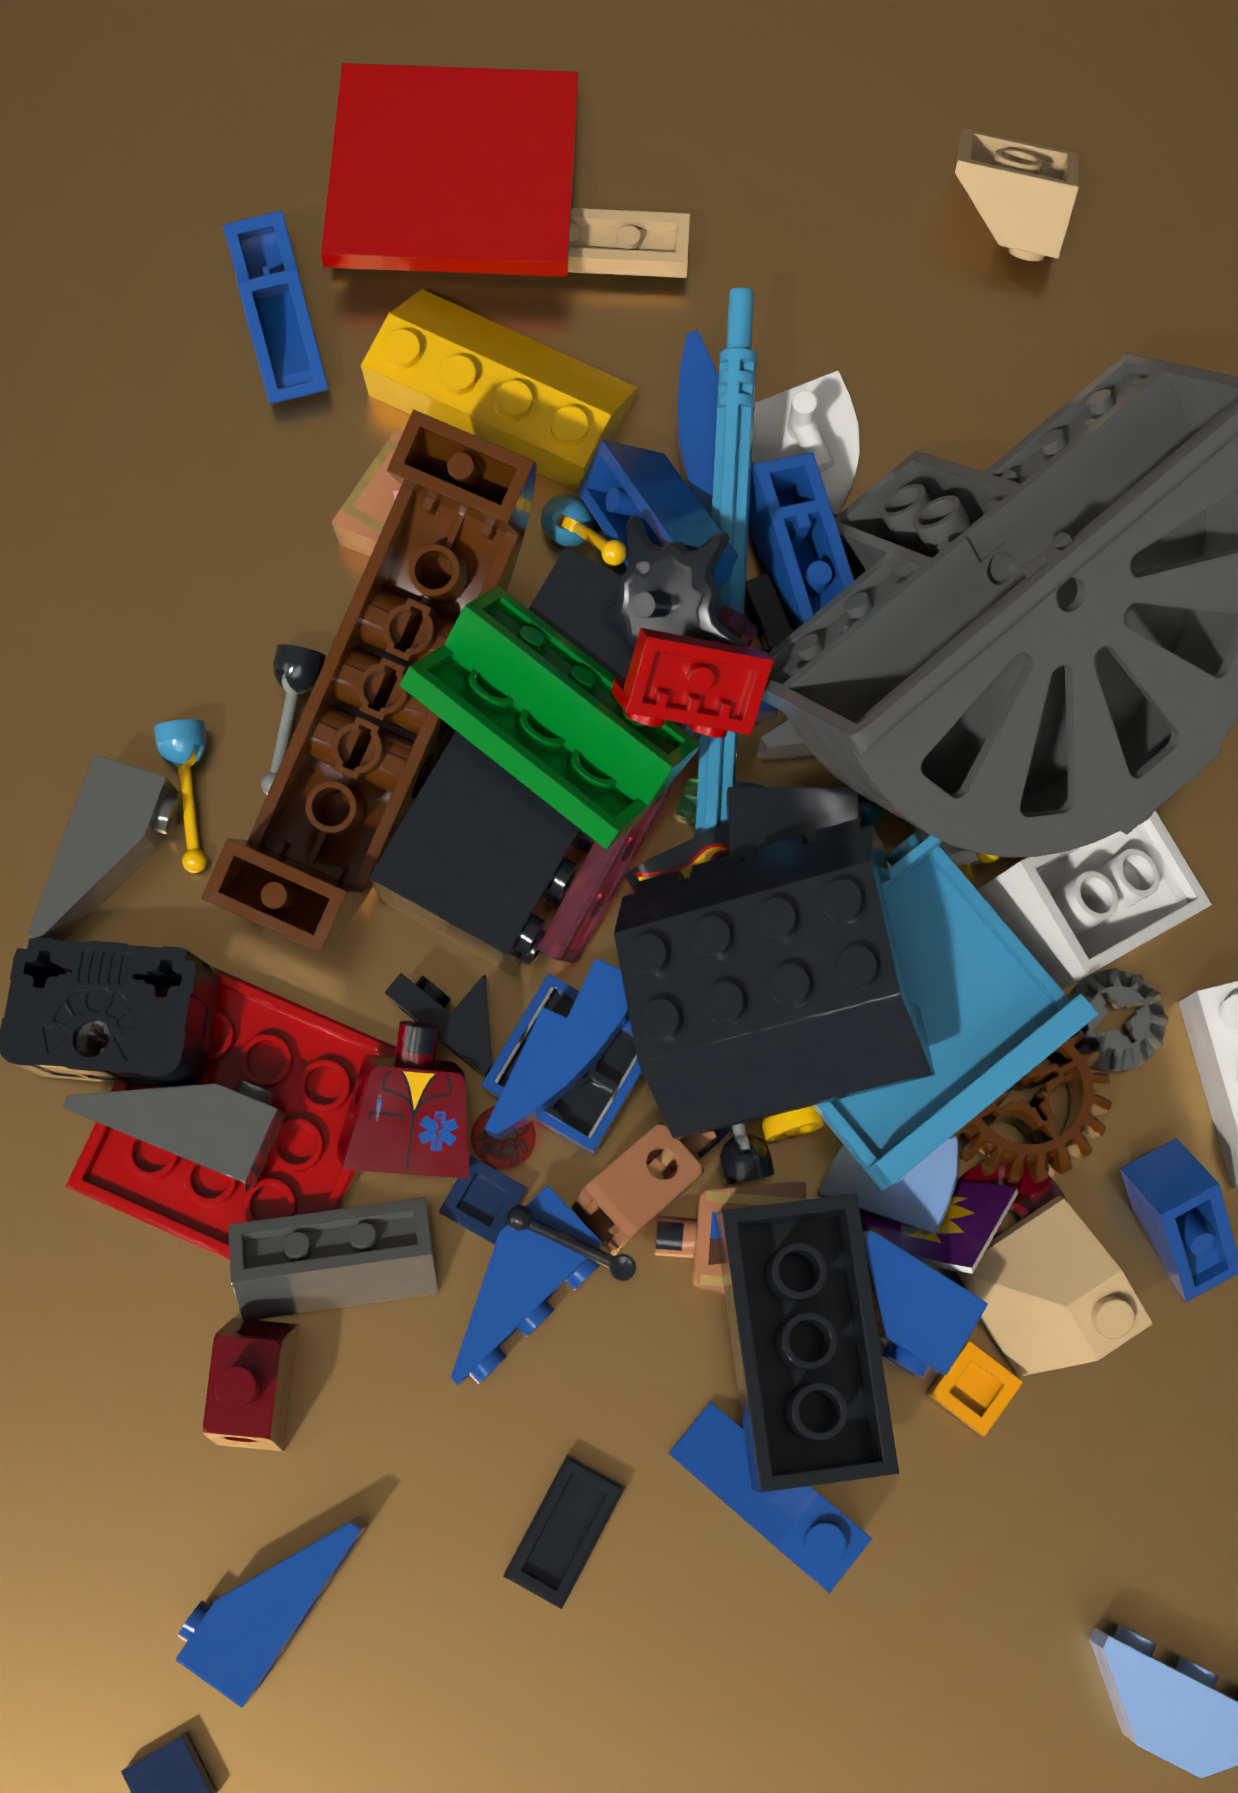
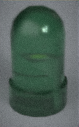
M689 778L684 782L678 805L675 808L673 817L676 821L683 824L696 825L698 779Z

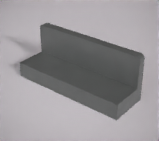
M426 1197L228 1225L231 1284L242 1319L246 1321L432 1295L438 1292Z

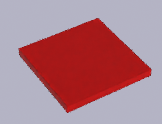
M342 63L321 248L323 268L568 277L578 72Z
M213 967L219 976L220 986L206 1070L202 1079L195 1085L218 1084L234 1091L238 1081L242 1080L275 1094L271 1106L286 1114V1118L256 1187L251 1186L246 1192V1183L98 1122L95 1123L65 1187L230 1260L229 1224L343 1208L359 1170L343 1169L336 1151L364 1056L367 1054L395 1056L396 1046ZM160 988L162 991L166 993L169 990L168 988ZM114 1083L110 1092L166 1087ZM263 1188L260 1194L255 1195L258 1190Z

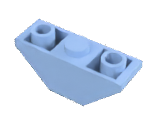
M1118 1625L1114 1637L1094 1627L1089 1641L1122 1734L1137 1746L1199 1778L1238 1766V1700L1214 1688L1219 1678L1218 1675L1183 1657H1180L1176 1668L1152 1657L1157 1644L1121 1625Z

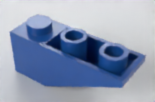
M548 1185L526 1206L531 1210L534 1218L599 1249L603 1246L598 1237ZM507 1224L499 1232L451 1379L459 1385L471 1376L479 1385L507 1358V1355L499 1347L517 1329L528 1337L555 1311L547 1300L565 1282L575 1291L601 1264L528 1229L521 1232L514 1231Z

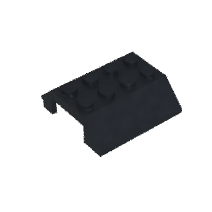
M861 817L816 830L815 841L808 843L805 835L801 834L753 848L752 860L746 861L742 852L692 866L689 878H684L681 870H676L638 881L635 893L622 897L614 937L637 1061L674 1139L678 1140L935 1075L921 1010L907 999L881 883L891 880L883 842L878 838L874 826L865 827Z

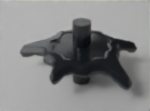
M630 517L626 524L628 567L625 573L619 577L618 598L605 609L603 613L604 621L607 624H615L623 628L626 641L634 649L640 627L745 647L746 645L743 640L731 633L719 622L716 613L721 591L713 580L714 569L729 542V535L726 532L716 534L693 551H688L682 541L670 542L661 547L654 545L650 541L639 517Z

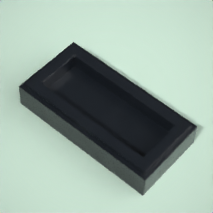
M567 1453L503 1577L562 1609L620 1499L625 1485Z

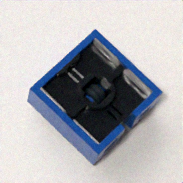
M547 974L482 1082L481 1086L484 1091L499 1099L542 1007L567 1018L580 991L553 975ZM627 1019L621 1031L598 1062L576 1085L534 1119L594 1156L643 1074L637 1061L630 1020Z

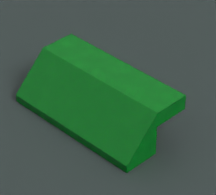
M498 585L464 606L444 645L410 665L399 685L606 850L641 820L701 745V743L673 721L666 720L664 726L652 727L637 723L628 718L611 692L616 677Z

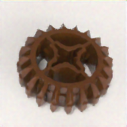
M1079 1030L1046 1058L1053 1063L1052 1065L1043 1068H1033L949 1138L953 1139L964 1135L969 1141L959 1154L963 1161H969L980 1151L987 1156L981 1169L982 1174L986 1176H991L999 1167L1000 1162L1006 1163L1005 1175L1009 1183H1017L1021 1179L1026 1164L1030 1177L1035 1183H1040L1048 1178V1163L1057 1173L1064 1175L1073 1168L1070 1154L1084 1160L1092 1153L1091 1145L1085 1137L1098 1139L1106 1130L1105 1125L1093 1115L1107 1113L1111 1109L1112 1104L1111 1100L1104 1096L1093 1094V1091H1098L1108 1085L1110 1075L1102 1072L1090 1073L1089 1067L1100 1058L1098 1050L1091 1049L1081 1055L1075 1048L1084 1037L1082 1030ZM1045 1083L1034 1094V1098L1029 1103L1026 1100H1020L1016 1103L1011 1101L999 1107L1015 1087L1018 1090L1026 1088L1031 1090ZM1066 1083L1070 1094V1114L1067 1124L1059 1136L1051 1123L1056 1117L1049 1104L1050 1094ZM1002 1121L1011 1122L1023 1131L1026 1138L1033 1136L1037 1144H1021L1010 1141L995 1133L988 1126Z

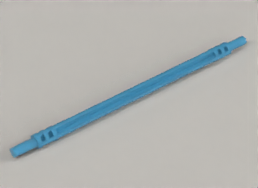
M733 288L729 291L726 349L720 351L711 518L722 533L726 532L729 535V543L739 555L733 565V571L729 580L720 590L716 613L719 622L727 630L743 640L757 352L751 350L754 291L748 288ZM728 731L726 737L723 738L700 734L701 745L699 750L695 837L727 823L726 792L728 787H735L738 742V733Z

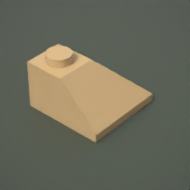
M963 128L955 174L998 245L1008 247L1011 255L1023 260L1042 261L1044 256L1059 259L1079 188V153Z
M1060 1195L992 1239L973 1274L953 1270L963 1288L988 1303L981 1319L1013 1373L1018 1377L1099 1361L1153 1324L1122 1269L1065 1198Z

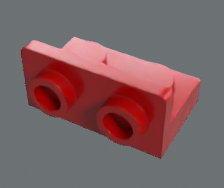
M640 627L626 679L615 678L611 692L625 711L627 717L643 725L662 727L665 725L666 720L688 724L692 730L715 738L726 737L728 731L751 735L774 660L766 651Z

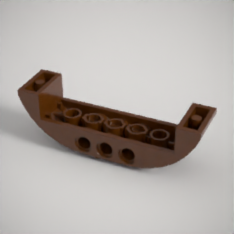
M412 410L386 470L401 484L397 497L248 840L227 838L201 899L320 953L325 952L345 929L372 889L373 885L369 880V876L428 779L451 727L399 685L410 665L444 645L466 604L497 585L507 592L532 505L537 467L534 460L417 410Z

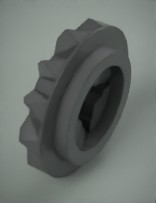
M1117 968L1099 971L1081 980L1069 994V999L1073 1000L1082 993L1099 1013V1015L1080 1029L1084 1037L1075 1047L1081 1055L1091 1049L1099 1051L1100 1058L1093 1066L1108 1071L1129 1070L1145 1063L1163 1045V1036L1169 1018L1164 1012L1161 993L1154 990L1144 981L1142 974H1132ZM1106 1002H1111L1115 1009H1122L1125 1006L1127 1008L1133 1005L1136 1006L1137 1011L1132 1013V1018L1125 1023L1126 1029L1129 1032L1127 1036H1123L1117 1028L1111 1029L1108 1032L1104 1029L1098 1034L1094 1032L1093 1029L1099 1026L1101 1020L1108 1015L1107 1009L1104 1006Z

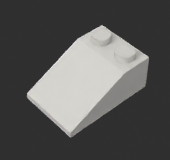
M1156 811L1147 821L1138 825L1128 835L1119 831L1095 843L1067 852L1028 857L977 889L1062 990L1212 905Z

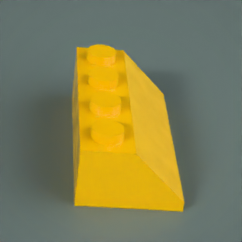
M423 289L388 314L361 364L369 396L410 415L413 409L534 460L537 464L536 473L577 492L602 439L613 442L638 394V387Z

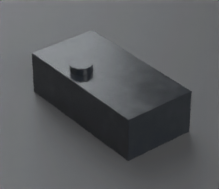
M857 1193L722 1210L714 1218L752 1490L762 1493L899 1474Z

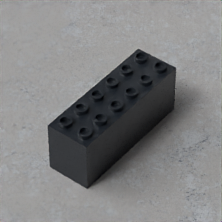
M566 546L530 605L529 610L616 678L626 679L634 648H631L626 641L623 628L615 624H607L603 619L605 609L618 598L619 577L621 575ZM456 731L370 874L369 880L383 903L514 975L521 962L531 966L536 960L549 932L544 930L548 915L553 907L560 911L564 910L580 881V877L575 874L584 853L594 857L601 845Z

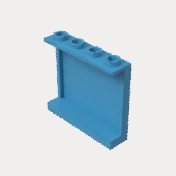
M916 833L908 837L888 854L886 860L891 865L889 868L891 880L881 884L907 999L921 1010L935 1075L812 1106L881 1191L895 1184L1099 1015L1082 993L1073 1000L1069 999L939 846L942 840L930 835L922 841Z

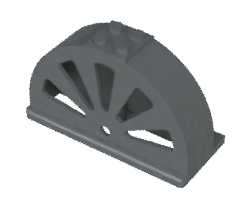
M1126 353L985 472L914 451L834 518L855 581L768 653L774 661L762 701L785 713L795 731L812 754L836 778L857 793L924 832L955 847L979 854L1000 857H1038L1062 853L1095 843L1119 831L1128 835L1138 825L1147 821L1157 808L1185 784L1194 780L1204 767L1222 753L1219 745L1238 720V377Z

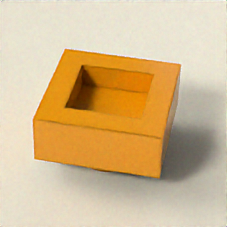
M966 1341L947 1375L941 1374L927 1395L979 1435L985 1437L1023 1382L973 1343Z

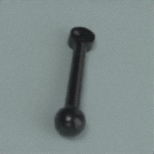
M516 1205L507 1214V1223L514 1231L521 1232L528 1229L609 1268L611 1275L617 1280H629L635 1274L636 1263L629 1255L622 1253L614 1256L534 1218L531 1210L526 1206Z

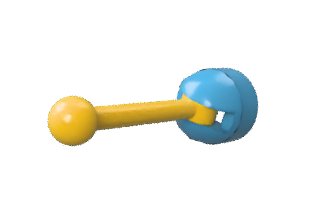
M564 493L554 496L546 503L541 513V526L544 533L554 542L562 546H578L587 541L601 551L602 558L607 564L617 566L625 561L627 557L626 546L619 540L608 541L593 531L594 517L581 499L575 495ZM561 514L565 515L562 525H558Z
M197 719L167 721L154 726L156 747L160 757L165 762L178 767L187 851L182 857V864L187 871L199 873L206 868L208 859L199 845L191 766L197 763L205 752L207 741L205 722Z

